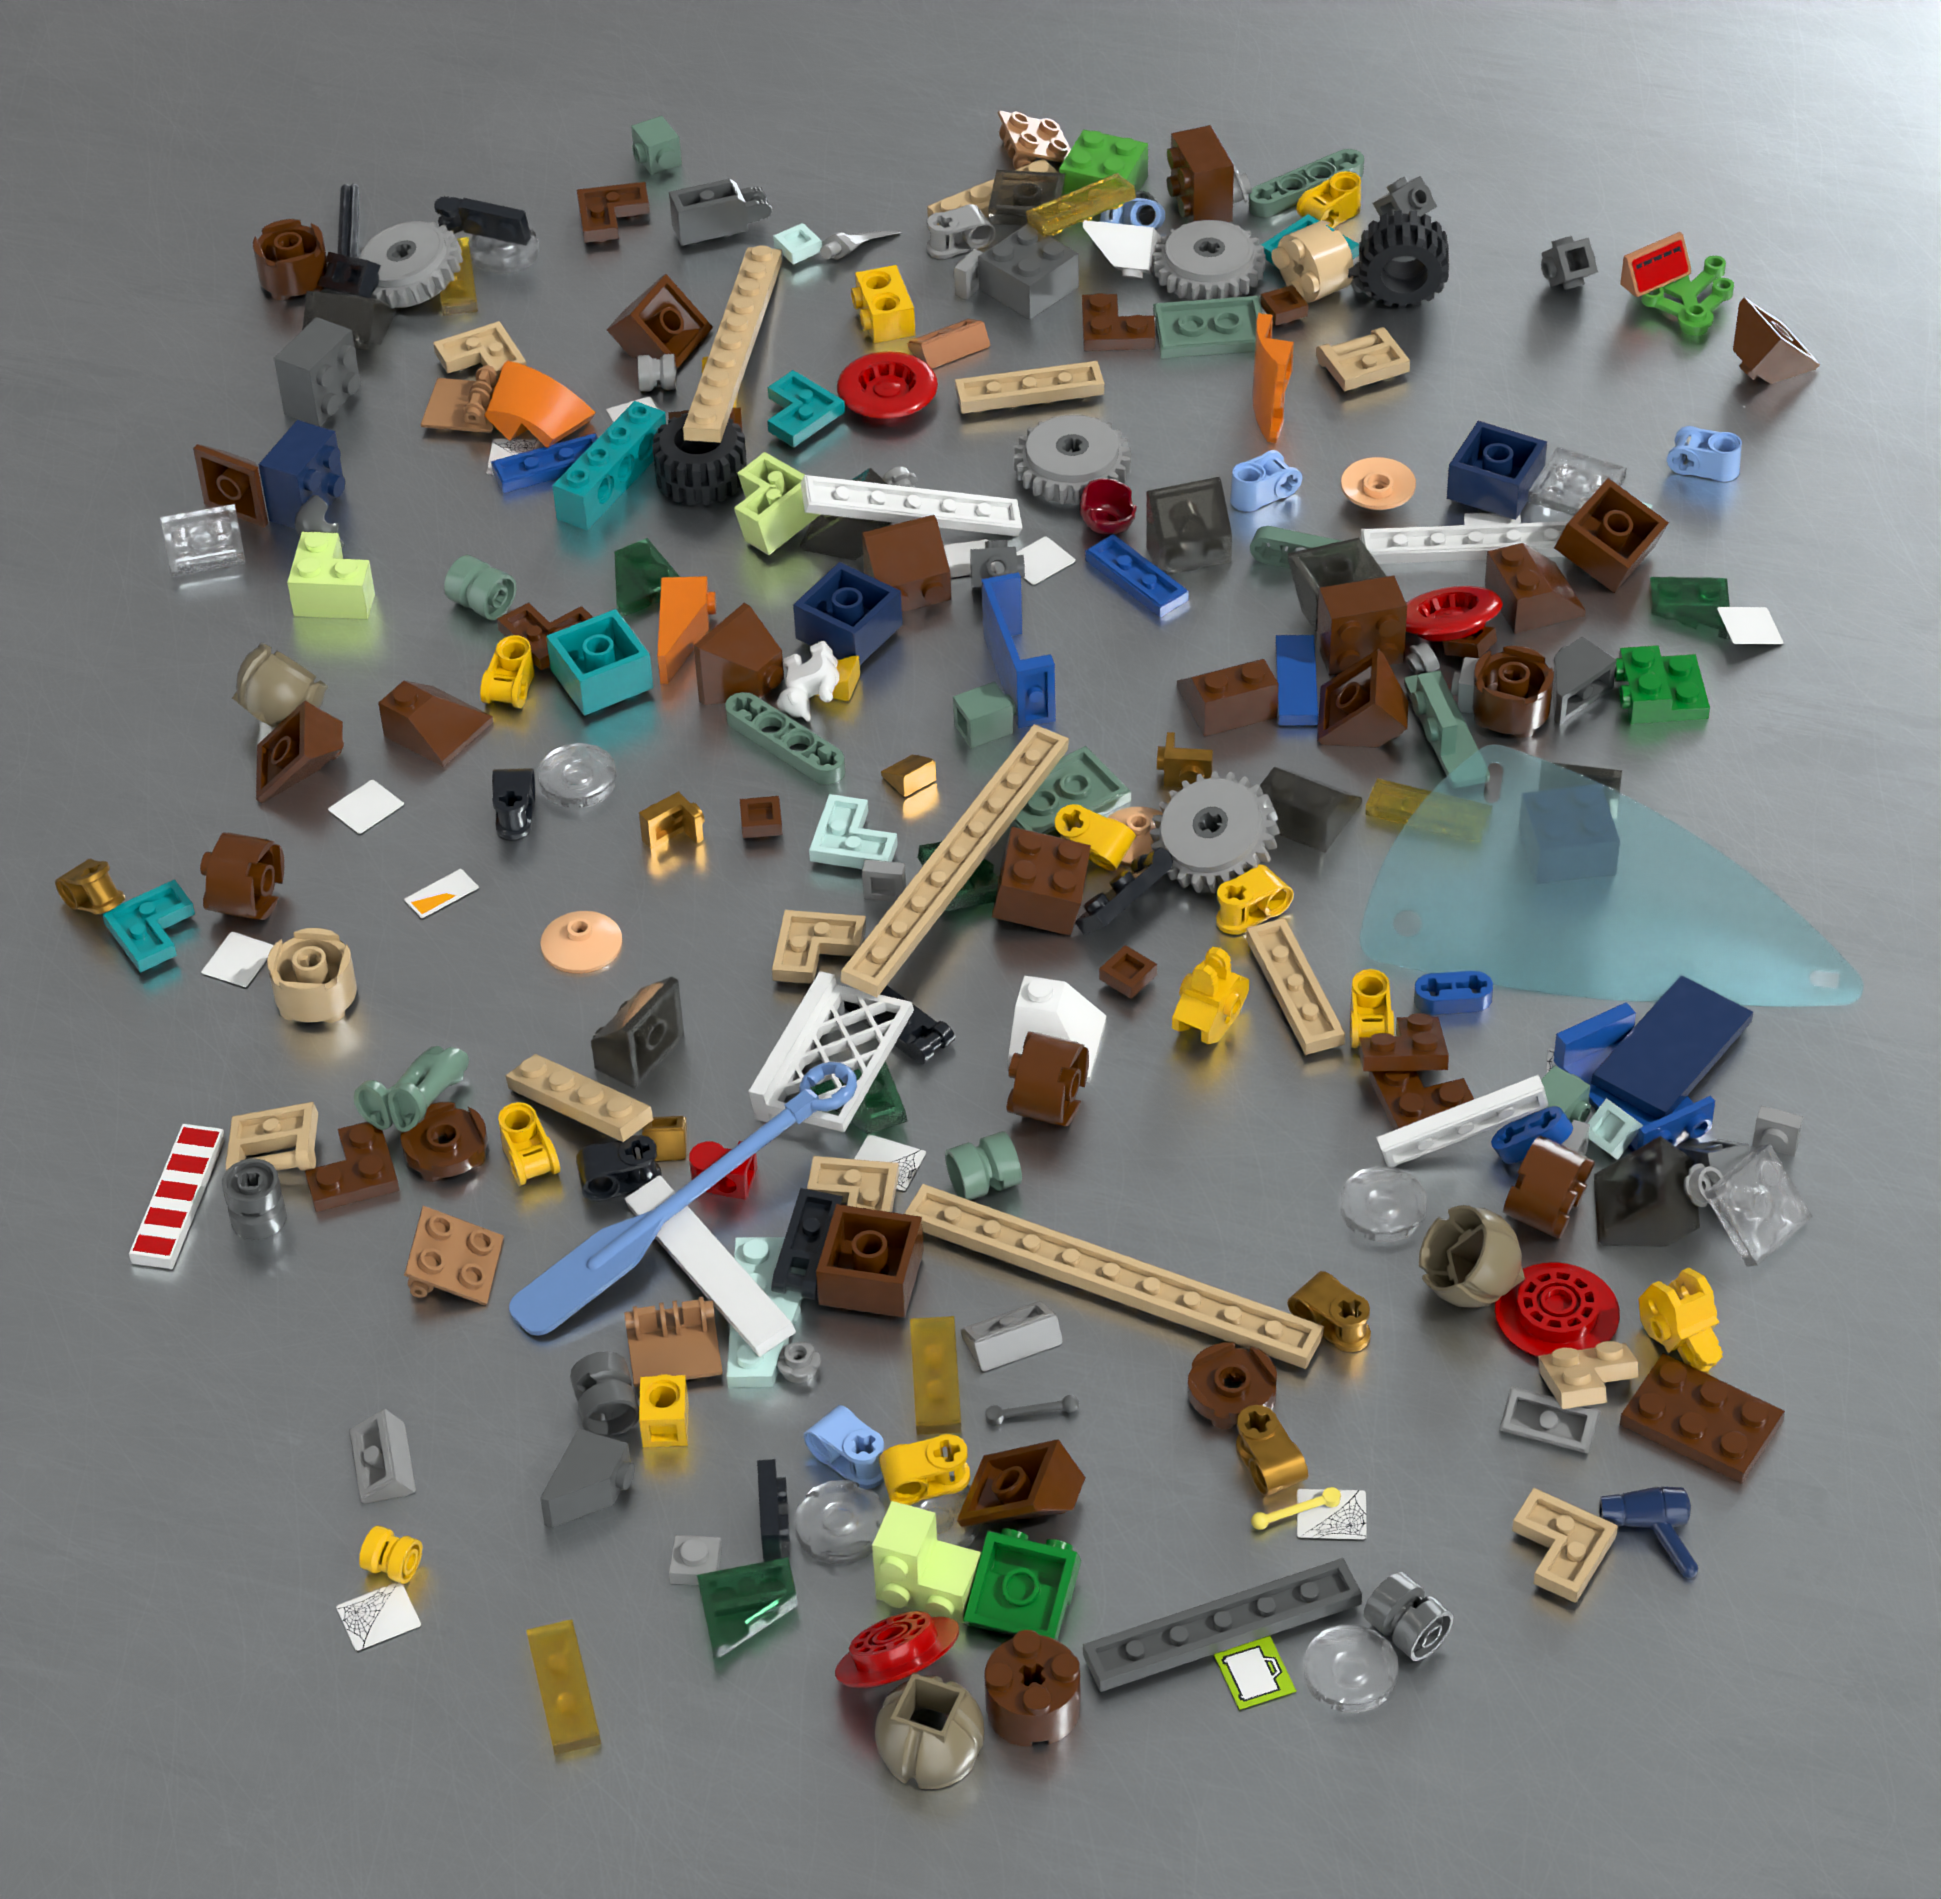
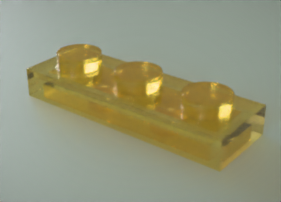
M1116 173L1026 211L1027 221L1031 227L1035 228L1044 237L1056 235L1062 232L1063 229L1076 223H1082L1084 220L1089 221L1093 216L1102 212L1120 208L1124 203L1136 198L1134 185Z

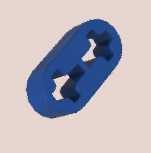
M1480 971L1425 974L1415 982L1414 1004L1418 1010L1430 1015L1483 1011L1492 1003L1493 981L1486 973ZM1471 989H1476L1477 994L1472 993ZM1430 992H1435L1436 996H1431Z
M1552 1106L1503 1126L1493 1136L1491 1144L1503 1162L1513 1164L1524 1160L1534 1140L1539 1136L1562 1144L1571 1135L1573 1124L1560 1107Z

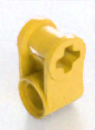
M1349 171L1334 174L1328 180L1302 194L1297 203V214L1302 218L1309 214L1319 221H1327L1330 223L1328 226L1334 229L1337 225L1360 213L1361 179L1357 174Z
M511 635L503 638L497 644L489 667L485 670L480 687L482 703L490 704L492 701L512 703L513 707L520 709L524 706L528 689L535 675L531 645L525 637Z
M1067 805L1061 808L1055 817V827L1061 838L1091 845L1088 860L1108 871L1117 870L1136 838L1135 833L1125 824L1099 815L1081 805Z
M1260 864L1257 868H1251L1248 872L1219 886L1217 900L1221 906L1216 915V925L1219 930L1227 934L1239 935L1245 933L1246 928L1256 926L1271 917L1282 914L1293 900V889L1267 866Z
M1365 969L1356 973L1353 977L1350 1005L1351 1048H1358L1359 1037H1371L1377 1033H1387L1394 1036V1013L1391 1010L1390 983L1388 977L1381 971Z
M520 1102L505 1106L498 1116L501 1143L517 1185H525L527 1179L547 1172H551L553 1175L560 1173V1164L553 1143L546 1136L532 1106Z
M942 1434L919 1442L895 1445L883 1451L879 1457V1464L890 1501L912 1505L921 1500L962 1491L968 1486L970 1481V1468L966 1463L968 1451L964 1440L956 1435ZM943 1447H947L948 1457L943 1456ZM952 1471H954V1481H953V1482L950 1481V1474H949V1472H952Z

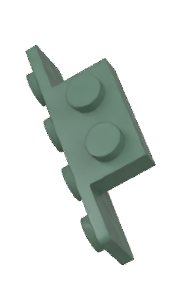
M1441 671L1405 677L1404 687L1412 701L1413 710L1419 716L1426 738L1431 742L1453 788H1460L1488 782L1490 780V772Z

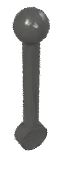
M1068 1395L1062 1401L1003 1410L999 1406H990L985 1411V1416L989 1424L998 1425L1002 1423L1004 1418L1063 1409L1066 1412L1072 1413L1078 1409L1079 1401L1077 1397Z

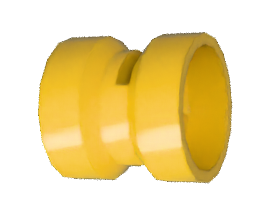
M379 1525L374 1526L362 1544L359 1555L360 1567L374 1574L381 1571L385 1572L391 1580L406 1584L412 1579L420 1564L423 1549L422 1542L410 1536L399 1538L388 1528Z

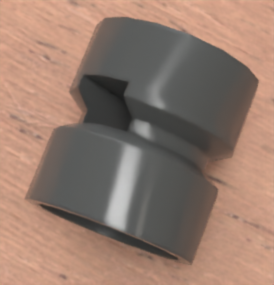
M256 1158L241 1160L233 1164L222 1178V1187L225 1201L228 1205L232 1228L236 1234L250 1240L266 1239L275 1235L283 1228L287 1219L277 1170L271 1163Z
M608 1351L596 1352L576 1362L571 1369L570 1379L578 1401V1409L584 1429L606 1437H614L634 1427L639 1420V1406L635 1392L631 1387L632 1381L624 1357L618 1353Z
M1397 1572L1390 1575L1374 1590L1366 1603L1363 1617L1384 1636H1392V1642L1413 1661H1420L1434 1652L1444 1641L1452 1627L1454 1616L1434 1597H1424L1425 1591L1408 1575L1404 1572Z

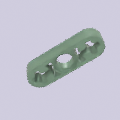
M1273 526L1258 528L1249 547L1251 555L1261 563L1336 579L1352 577L1360 561L1358 549L1349 542ZM1296 548H1306L1313 553L1314 557H1303L1296 551Z

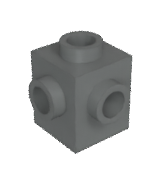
M1405 176L1386 187L1389 191L1388 194L1373 202L1379 216L1386 213L1392 216L1394 211L1402 210V214H1409L1410 210L1417 211V215L1422 216L1437 207L1430 189L1425 185L1421 176L1408 182Z
M1572 236L1561 238L1551 242L1553 248L1541 253L1543 258L1541 261L1542 273L1549 280L1550 287L1563 284L1564 290L1579 287L1585 284V277L1598 272L1589 238L1573 241Z
M1007 540L986 541L984 549H970L972 589H982V579L1018 572L1021 578H1025L1024 555H1017L1016 546L1008 547ZM993 562L1002 563L1004 572L1001 574L994 573L991 569V564Z

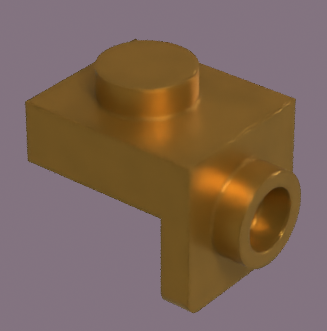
M1167 732L1166 745L1158 746L1157 770H1164V786L1183 787L1182 782L1185 780L1192 784L1197 782L1198 774H1201L1204 779L1211 778L1213 773V750L1175 748V732Z
M679 791L639 812L642 841L650 849L683 832L696 844L704 840L702 824H704L705 819L701 809L696 803H690Z

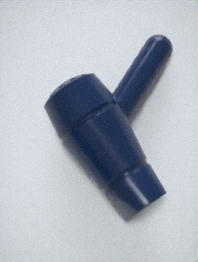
M1657 1486L1626 1492L1622 1495L1600 1496V1518L1618 1526L1651 1528L1682 1576L1693 1578L1697 1575V1563L1673 1528L1687 1525L1691 1514L1690 1499L1683 1487Z

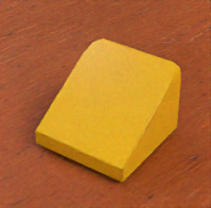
M859 656L837 660V670L840 676L839 682L834 687L832 693L834 699L850 701L860 677Z

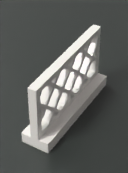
M819 971L748 1091L755 1119L768 1122L785 1109L786 1103H784L786 1097L799 1092V1085L804 1076L802 1069L805 1065L818 1060H822L823 1063L830 1062L829 1056L849 1049L853 1058L842 1062V1064L850 1067L852 1071L860 1069L862 1073L860 1079L857 1080L854 1096L844 1105L839 1116L816 1111L803 1121L845 1132L914 1011L912 1002L879 995L876 998L858 989L837 985L834 974ZM842 1001L859 1004L860 1009L839 1016L837 1013V1009ZM885 1011L897 1013L894 1019L879 1025L876 1024L873 1016ZM867 1019L871 1028L849 1036L845 1028L846 1026ZM839 1029L843 1039L824 1046L821 1045L819 1040L822 1035ZM877 1038L879 1046L876 1050L859 1055L855 1046ZM835 1074L826 1075L817 1084L832 1079L836 1089L820 1094L818 1097L819 1099L832 1098V1094L846 1085L842 1086Z

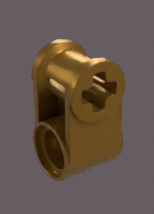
M87 859L55 880V886L59 895L73 910L78 909L92 912L93 914H102L114 909L125 900L123 891L117 890L108 873L110 866L106 861Z
M1325 1271L1318 1272L1288 1299L1287 1304L1291 1314L1323 1325V1338L1331 1342L1337 1349L1344 1352H1357L1369 1344L1371 1331L1366 1323L1370 1316L1368 1301L1341 1284L1331 1274Z
M1252 1405L1243 1409L1238 1415L1237 1420L1239 1435L1236 1439V1451L1249 1470L1259 1492L1265 1497L1307 1480L1308 1468L1298 1446L1292 1442L1276 1414L1270 1408L1263 1405Z

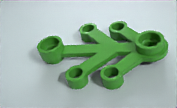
M1713 255L1705 259L1704 270L1692 281H1690L1689 275L1642 295L1641 302L1647 307H1656L1676 316L1680 329L1685 334L1700 336L1705 334L1713 324L1714 315L1712 312L1723 301L1733 297L1734 282L1728 278H1723L1726 267L1725 259ZM1713 282L1711 294L1701 303H1698L1696 297ZM1664 293L1680 299L1682 304L1663 297Z

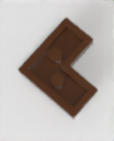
M645 182L577 189L584 243L619 239L616 217H635L642 214H650Z
M1097 293L1082 295L1084 351L1155 349L1154 315L1118 316L1117 294Z
M528 602L497 618L498 630L505 637L518 635L525 637L529 641L533 663L540 670H543L550 666L546 636L591 619L593 616L580 606L549 622Z
M1423 1013L1411 1014L1408 1017H1396L1397 1036L1377 1033L1371 1037H1359V1056L1363 1072L1448 1070L1449 1053L1438 1017H1431Z
M1416 1071L1369 1072V1080L1393 1130L1474 1100L1464 1078L1423 1087Z
M369 1122L337 1129L345 1160L305 1170L315 1212L400 1191L383 1130L376 1128Z

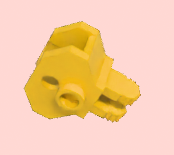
M1213 946L1207 951L1206 959L1193 969L1192 974L1188 973L1184 977L1179 989L1181 997L1172 1016V1029L1180 1032L1189 1030L1191 1027L1201 1031V1041L1207 1044L1219 1042L1238 1017L1249 992V979L1231 972V959L1228 953L1221 949V947Z
M1691 1268L1684 1269L1668 1286L1657 1281L1651 1284L1638 1298L1640 1321L1649 1337L1665 1346L1668 1353L1678 1350L1685 1364L1706 1374L1723 1357L1722 1347L1718 1345L1719 1341L1713 1332V1329L1719 1324L1714 1304V1294L1704 1275Z

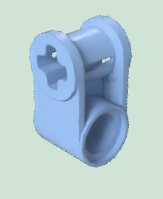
M1100 192L1099 198L1102 199L1100 221L1098 222L1153 227L1155 230L1163 225L1165 211L1158 202L1149 199L1133 198L1130 195ZM1150 205L1156 212V218L1152 224L1144 225L1139 219V214L1143 207Z
M1685 426L1677 431L1674 439L1676 446L1669 451L1667 456V464L1675 473L1709 478L1719 482L1732 481L1739 476L1742 446L1739 436L1730 432H1717L1699 429L1694 426ZM1691 436V440L1688 445V442L1686 441L1688 437ZM1687 457L1688 463L1684 465L1685 459Z
M1276 450L1268 451L1247 462L1239 463L1232 470L1230 503L1237 510L1251 512L1281 498H1287L1300 487L1303 479L1302 473L1297 468L1289 467L1284 462V457Z
M838 1405L804 1432L805 1444L813 1456L823 1464L830 1466L853 1486L859 1489H871L879 1486L884 1481L879 1464V1457L885 1449L882 1436L859 1420L845 1406Z

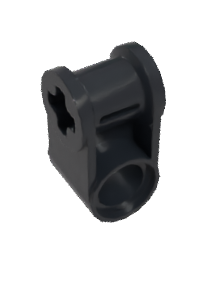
M494 769L492 773V802L496 810L495 826L497 834L506 840L521 839L527 836L532 828L533 804L535 803L534 769Z
M634 1135L624 1142L617 1140L603 1144H591L582 1148L576 1155V1164L584 1197L592 1201H605L612 1197L631 1194L657 1176L661 1175L662 1177L661 1168L655 1162L657 1146L654 1140L644 1135ZM636 1147L640 1150L641 1159L636 1157ZM640 1168L644 1169V1180L641 1179L639 1171Z

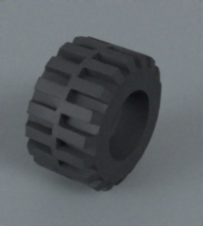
M1402 210L1394 211L1392 216L1386 213L1380 216L1379 222L1373 220L1368 225V230L1363 231L1361 242H1359L1360 281H1363L1365 291L1371 292V297L1376 301L1383 299L1384 305L1391 306L1394 303L1398 304V308H1406V304H1413L1415 307L1421 305V301L1424 299L1428 302L1432 300L1434 292L1440 293L1444 289V282H1447L1449 277L1448 239L1446 232L1442 231V226L1437 221L1431 223V216L1426 214L1418 216L1417 211L1412 210L1409 211V214H1402ZM1401 256H1409L1416 258L1408 262H1398L1392 260L1394 258Z
M688 413L681 414L682 417L679 418L673 417L668 420V424H662L658 428V433L654 434L652 444L656 483L658 488L662 489V493L665 496H673V501L679 503L685 501L687 505H696V503L711 505V502L726 500V496H733L738 492V488H742L738 472L747 466L745 437L741 427L738 424H733V419L729 418L721 443L684 440L683 427Z

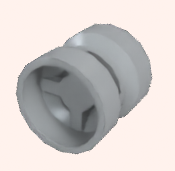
M663 354L658 360L649 355L638 356L640 392L652 391L654 387L661 386L664 390H676L674 354Z

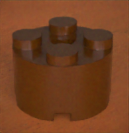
M284 219L270 223L262 228V235L258 239L255 236L253 250L259 282L265 290L271 293L274 299L283 301L291 296L303 295L309 292H320L325 289L318 286L320 275H325L328 265L325 262L326 251L323 234L318 226L310 223L311 227L301 225L298 219Z
M1522 646L1503 647V652L1491 655V651L1483 654L1477 661L1474 671L1472 710L1475 723L1482 728L1513 734L1518 738L1532 736L1535 733V729L1544 724L1548 719L1551 710L1554 672L1552 667L1549 668L1545 664L1546 658L1539 652Z
M223 832L213 851L205 852L201 860L200 871L203 876H206V891L203 897L204 909L250 919H267L273 912L279 898L272 896L275 883L282 884L284 878V854L281 846L274 844L275 841Z
M1029 1031L1024 1041L1022 1054L1014 1053L1010 1062L1009 1077L1014 1078L1015 1081L1014 1088L1010 1091L1007 1100V1112L1055 1125L1069 1126L1081 1101L1075 1100L1079 1086L1085 1088L1089 1069L1088 1048L1084 1047V1044Z
M1537 1137L1518 1170L1520 1174L1515 1187L1511 1186L1503 1207V1213L1543 1233L1560 1239L1570 1220L1569 1212L1572 1207L1577 1208L1585 1194L1588 1186L1585 1183L1592 1172L1595 1160L1549 1138Z
M1023 1630L1016 1633L1012 1639L1001 1644L991 1654L985 1667L984 1681L986 1710L993 1730L1004 1740L1022 1747H1033L1032 1742L1047 1740L1049 1745L1066 1737L1078 1722L1081 1704L1080 1663L1070 1649L1053 1638L1039 1635L1033 1630Z

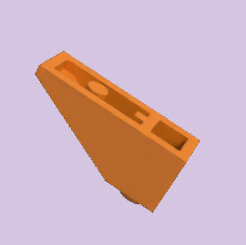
M707 576L661 578L657 652L660 684H668L693 652V645L709 631V615L716 614V592H709Z

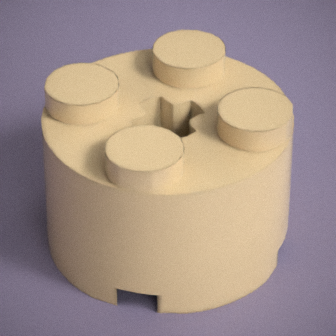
M1327 221L1316 222L1282 237L1278 248L1272 250L1273 263L1280 269L1286 286L1294 285L1306 303L1314 302L1348 287L1353 279V276L1348 278V269L1354 267L1349 245L1338 229L1331 231L1326 226L1330 224Z
M322 928L301 929L293 932L294 938L285 943H282V939L279 940L269 952L267 965L274 999L281 1016L286 1020L301 1022L324 1021L335 1023L341 1020L345 1015V1010L355 999L357 992L350 948L347 943L345 945L340 941L338 934Z

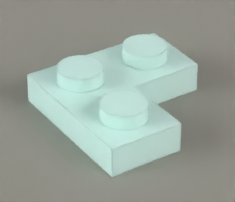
M829 794L809 849L810 861L863 869L865 859L892 862L898 845L897 833L863 828L869 811L868 800Z

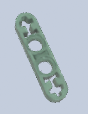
M1343 149L1253 187V193L1249 194V211L1254 216L1267 218L1297 206L1298 200L1304 192L1318 186L1338 172H1353L1361 178L1364 174V155L1354 149ZM1315 176H1326L1327 178H1315ZM1286 188H1298L1299 190H1286Z
M736 693L726 700V720L731 728L802 774L823 785L835 784L845 776V757L843 752L753 694ZM771 725L781 728L774 733L762 731L764 727ZM799 743L809 746L803 751H793L790 749L792 745Z

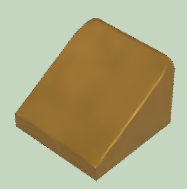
M912 754L882 770L881 776L903 797H906L936 781V762L932 758Z
M653 1117L654 1120L642 1128V1135L650 1137L657 1146L655 1161L683 1160L686 1158V1117Z

